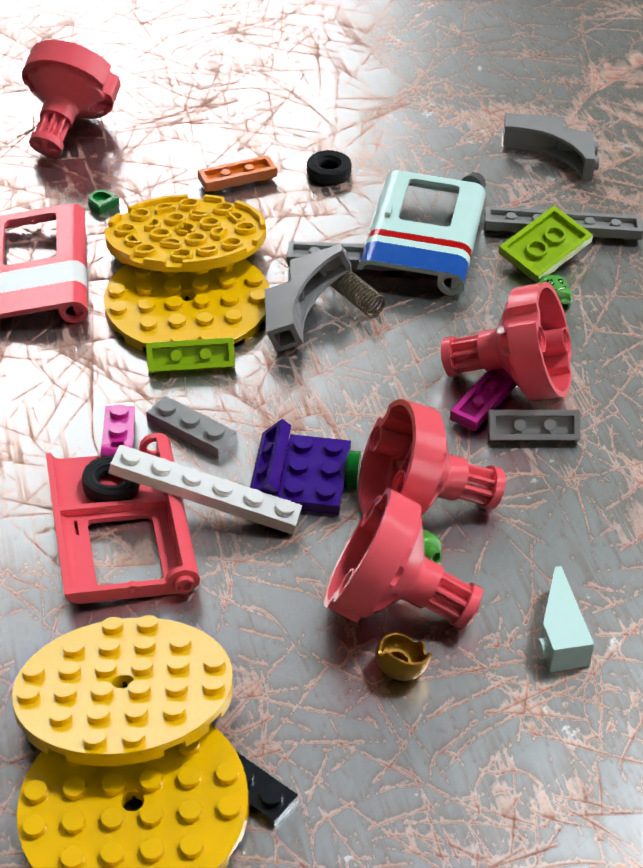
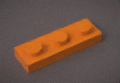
M268 155L198 170V180L206 192L218 191L222 188L241 186L246 183L277 177V167Z

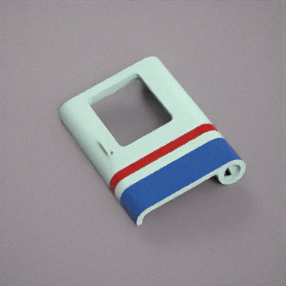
M400 170L389 172L382 188L357 269L362 270L365 265H376L438 276V288L441 292L452 296L460 294L464 289L486 196L485 189L475 182ZM408 186L457 193L458 198L451 225L445 227L400 219L399 215ZM452 278L451 288L444 284L445 279Z

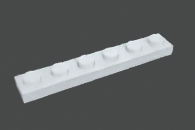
M121 444L113 457L108 472L109 474L292 535L302 505L290 500L282 499Z

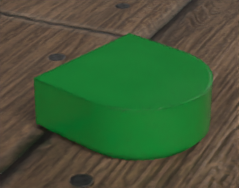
M96 190L88 195L89 208L99 215L119 205V197L107 190Z
M350 450L347 454L345 469L346 488L357 489L361 451Z

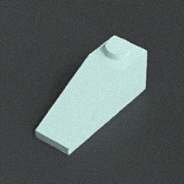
M562 566L555 567L541 637L536 641L538 656L540 659H545L549 672L590 666L594 642Z

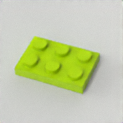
M553 205L500 245L498 253L537 283L540 277L547 274L550 275L591 243L593 234Z

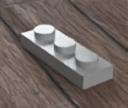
M164 396L146 412L148 422L218 458L237 441V431L167 396Z
M488 410V440H580V410Z

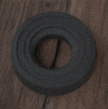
M323 150L312 154L308 158L307 174L316 183L337 185L348 180L351 175V160L342 152ZM323 166H334V167H337V168H335V169H324V168H321V167H323Z
M114 456L97 458L91 461L83 471V491L95 503L130 500L136 496L139 490V483L122 478L123 482L115 486H107L99 482L100 478L112 475L108 472Z

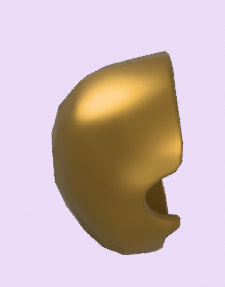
M397 632L384 635L375 650L378 666L389 678L398 681L418 678L425 671L432 656V653L426 654L425 642H414L410 637Z

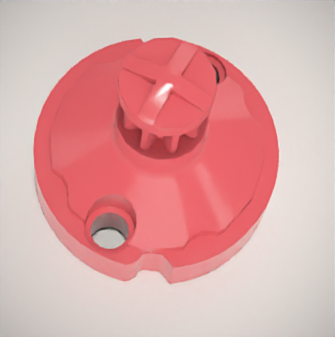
M44 40L32 46L22 69L21 77L32 95L43 104L39 114L38 126L36 131L32 132L29 139V145L36 152L48 157L60 156L64 148L65 136L67 131L71 129L75 118L96 119L104 117L111 112L120 89V78L111 72L112 65L94 51L63 40Z
M548 282L513 288L496 329L481 331L478 335L462 338L451 336L442 339V364L446 374L451 378L461 376L464 372L482 369L488 372L504 369L520 390L524 392L526 397L534 402L565 397L570 390L572 381L570 358H572L568 325L560 299L555 289Z
M397 399L389 404L385 416L378 418L367 441L359 475L358 493L360 509L364 516L377 496H382L387 488H391L420 504L421 516L426 513L437 498L450 501L462 499L476 503L481 509L494 510L502 500L506 476L504 470L500 467L493 465L486 468L467 463V460L463 457L449 454L444 422L438 410L405 399Z
M387 488L383 495H378L370 505L346 544L325 593L324 606L352 622L358 623L361 617H370L402 599L420 609L425 607L448 619L451 626L462 630L477 613L483 589L474 583L467 584L444 571L443 566L425 556L420 504L391 488Z

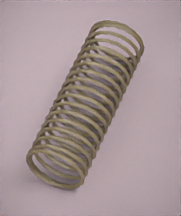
M350 271L345 276L343 275L330 285L369 317L378 315L385 306V297L353 273V271ZM378 297H380V300H379V303L377 304V306H376L374 309H372L371 311H367V310L371 309V308L377 303ZM381 297H382L383 302H382L380 308H379L377 311H375L374 313L368 314V313L374 311V310L379 306V304H380V302H381ZM377 298L374 304L368 308V306L374 301V299Z

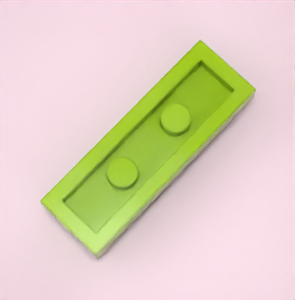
M233 337L146 343L148 373L235 367Z

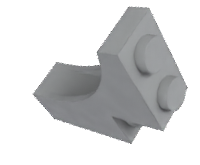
M505 113L503 147L521 148L547 154L569 165L579 174L581 179L592 180L593 171H598L599 155H597L598 142H594L593 132L568 130V127H564L563 117Z
M342 243L290 260L291 281L265 289L266 333L276 352L303 344V328L310 308L328 286L352 270L350 260Z

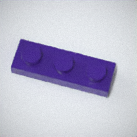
M283 418L262 433L250 488L273 496L281 486L280 478L282 469L285 466L286 449L290 443L291 425Z

